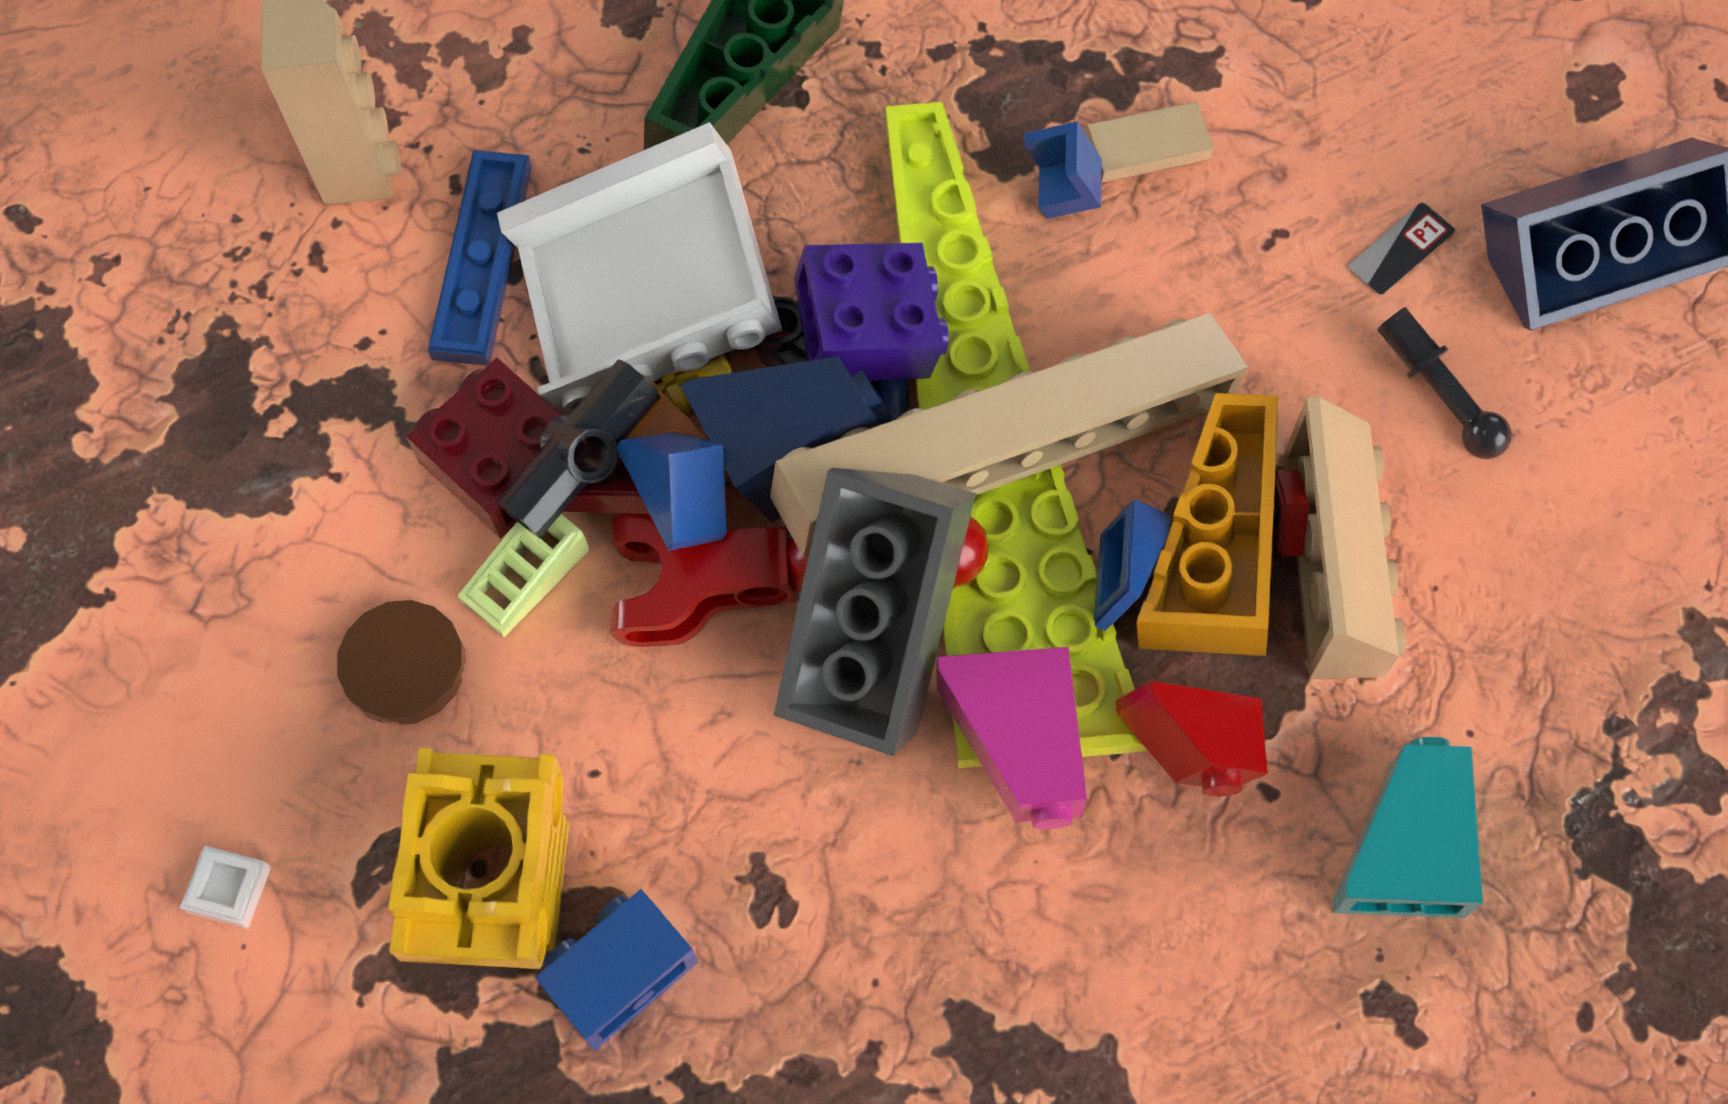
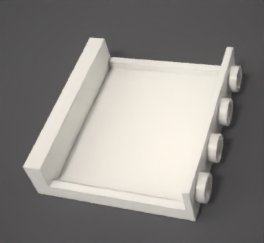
M710 122L497 213L501 233L519 251L549 383L537 387L538 393L562 415H571L618 359L627 362L650 382H654L672 372L674 374L679 371L685 372L699 369L706 365L709 359L731 350L754 347L761 343L766 336L782 330L732 152Z

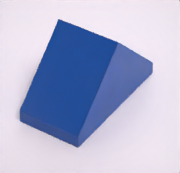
M674 431L620 440L616 448L668 551L719 541L724 538L727 530L724 452L722 444Z

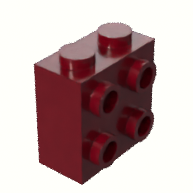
M497 357L484 369H478L470 373L461 383L458 392L441 407L431 409L423 414L415 424L413 431L406 438L418 462L494 534L501 538L517 521L508 515L496 500L541 449L542 432L549 422L555 417L561 416V414ZM583 440L575 448L574 459L580 455L584 448Z

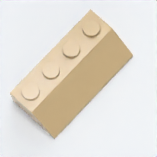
M262 0L261 70L324 205L393 199L392 176L401 174L399 147L396 140L388 141V124L384 108H375V92L370 73H361V56L356 36L346 35L337 10L323 0Z
M1319 396L1306 397L1286 447L1285 458L1287 470H1299L1309 502L1303 556H1296L1309 680L1385 678L1398 657L1403 656L1405 652L1406 633L1402 618H1394L1392 597L1396 596L1398 590V570L1395 560L1387 559L1384 539H1388L1390 534L1391 515L1388 503L1379 501L1377 482H1381L1384 469L1382 449L1379 445H1372L1369 422Z

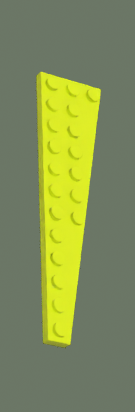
M942 102L885 106L899 243H923L927 266H933L937 274L938 292L935 304L938 318L946 320L949 333L947 352L940 355L931 377L928 379H915L917 406L924 410L950 402L965 391H982L1003 384L1018 373L1031 372L1020 337L1016 336L1008 312L1009 304L1003 286L1000 287L992 263L993 255L987 237L983 235L976 214V203L970 185L965 180L963 174L964 166ZM1062 465L977 494L971 517L976 519L986 531L989 542L988 558L984 569L971 583L952 590L942 630L945 656L1069 647L1082 757L1148 751L1116 713V700L1135 690L1129 670L1125 669L1118 648L1114 624L1106 631L1094 626L1097 572L1091 555L1087 553L1078 525L1079 517L1072 496L1064 483L1065 474ZM952 716L958 768L982 766Z

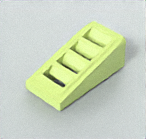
M562 514L547 530L549 534L559 541L554 549L516 522L458 595L459 600L503 638L590 551L583 532ZM528 549L543 561L538 569L521 557ZM509 568L527 581L521 590L503 575ZM492 585L511 601L505 610L485 594Z

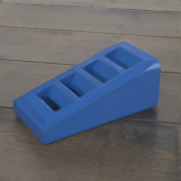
M1134 499L1100 534L1094 626L1106 631L1140 597L1172 526V517Z

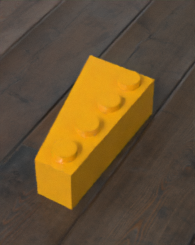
M1215 393L1191 463L1190 474L1183 494H1180L1173 515V523L1164 549L1160 552L1153 573L1154 578L1146 602H1143L1137 619L1138 649L1266 656L1279 395Z

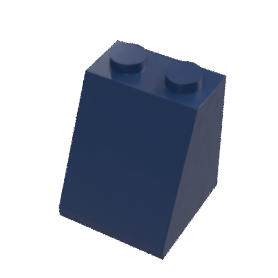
M838 356L695 378L680 385L709 440L723 445L724 467L735 488L771 522L781 518L770 498L777 460L782 459L789 452L797 448H815L836 441L853 429L861 427L871 429L895 420L863 370L851 375Z

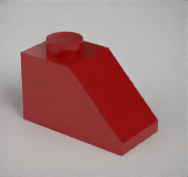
M1150 681L1116 700V713L1175 783L1202 787V793L1205 795L1223 797L1242 792V785L1268 774L1262 698Z

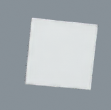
M204 845L180 909L188 914L248 929L271 866L262 860Z

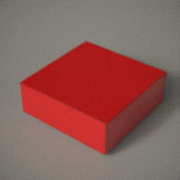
M1298 469L1276 470L1272 534L1277 552H1280L1281 556H1303L1309 502Z

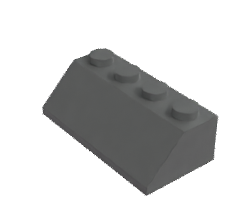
M831 468L828 470L774 716L891 756H895L917 734L976 493L914 474Z

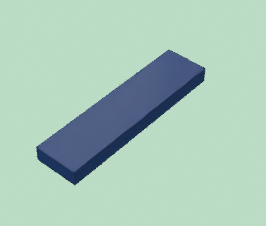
M473 150L428 346V352L432 360L485 366L491 362L515 245L501 233L497 213L525 201L532 169L529 155Z

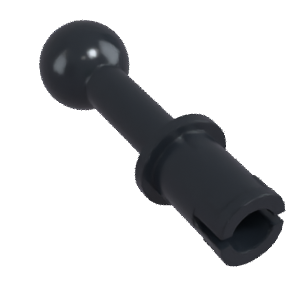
M1407 307L1396 312L1379 326L1378 332L1410 370L1406 374L1409 380L1421 374L1464 426L1462 442L1465 448L1472 455L1481 459H1493L1502 455L1508 449L1512 440V430L1508 421L1496 412L1483 411L1440 358L1449 350L1447 346L1439 347Z

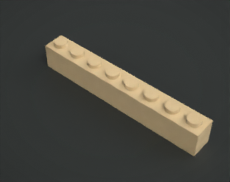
M1211 313L1188 321L1177 319L1165 325L1161 330L1138 338L1134 336L1124 337L1110 347L1088 355L1081 353L1071 355L1056 366L1035 373L1029 371L1018 373L1005 383L982 391H965L950 402L926 410L921 408L909 410L896 420L871 429L865 427L853 429L836 441L815 448H797L776 461L770 498L802 556L805 557L810 553L827 472L831 468L914 474L974 492L977 495L1208 412L1215 393L1236 394L1248 366Z

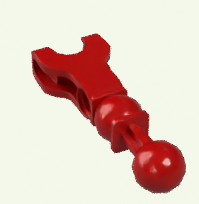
M625 513L615 517L611 524L612 545L622 557L630 561L662 564V569L658 582L647 593L630 599L620 600L612 607L610 634L619 642L633 647L678 645L687 642L697 635L707 621L719 612L768 607L784 602H798V592L801 593L809 555L802 556L786 526L779 527V529L756 527L727 530L722 540L668 551L650 514ZM971 516L953 589L971 583L984 569L988 558L989 542L986 531Z

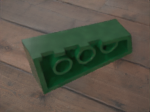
M711 0L644 118V150L709 122L723 141L728 144L839 29L844 0Z

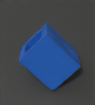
M1077 121L1024 134V147L1039 167L1038 207L1046 218L1101 208V157Z

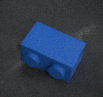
M642 889L638 890L630 898L626 894H622L610 901L597 914L595 922L598 925L578 942L574 938H570L555 947L543 961L542 966L545 969L535 977L594 1051L698 963L692 947Z

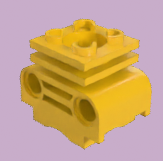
M418 748L415 773H408L400 845L388 910L394 915L389 952L399 961L541 968L545 953H550L556 947L570 828L569 821L566 820L565 814L562 813L563 773L554 754H540L539 758L434 752L432 748ZM505 846L513 848L507 868L496 880L481 888L467 890L459 888L458 882L461 873L475 854L490 850V847Z

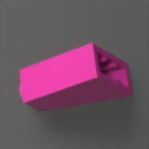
M1069 647L937 657V691L1015 822L1032 821V827L1035 829L1051 830L1071 825L1072 818H1082L1087 795Z

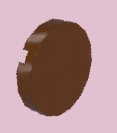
M414 600L386 602L365 612L346 631L337 652V676L347 698L368 718L383 722L382 720L399 722L400 725L418 723L439 713L457 694L462 682L461 675L464 670V663L466 664L465 647L452 621L434 606Z

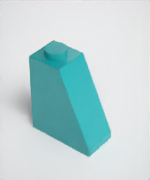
M1421 737L1410 741V744H1405L1388 768L1332 900L1333 913L1466 918L1483 903L1471 746H1450V741L1446 738Z

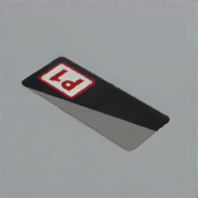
M1419 203L1349 263L1348 268L1377 294L1383 295L1455 232V229L1425 203Z

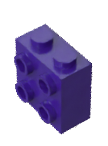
M923 243L804 245L794 276V284L808 361L838 356L851 375L863 370L869 381L930 378L940 355L947 352L949 333L946 320L938 318L935 304L938 292L937 274L933 266H927Z

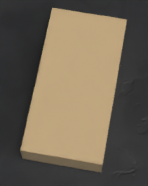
M1197 101L1088 124L1086 135L1101 157L1102 183L1209 160L1212 158L1214 150Z

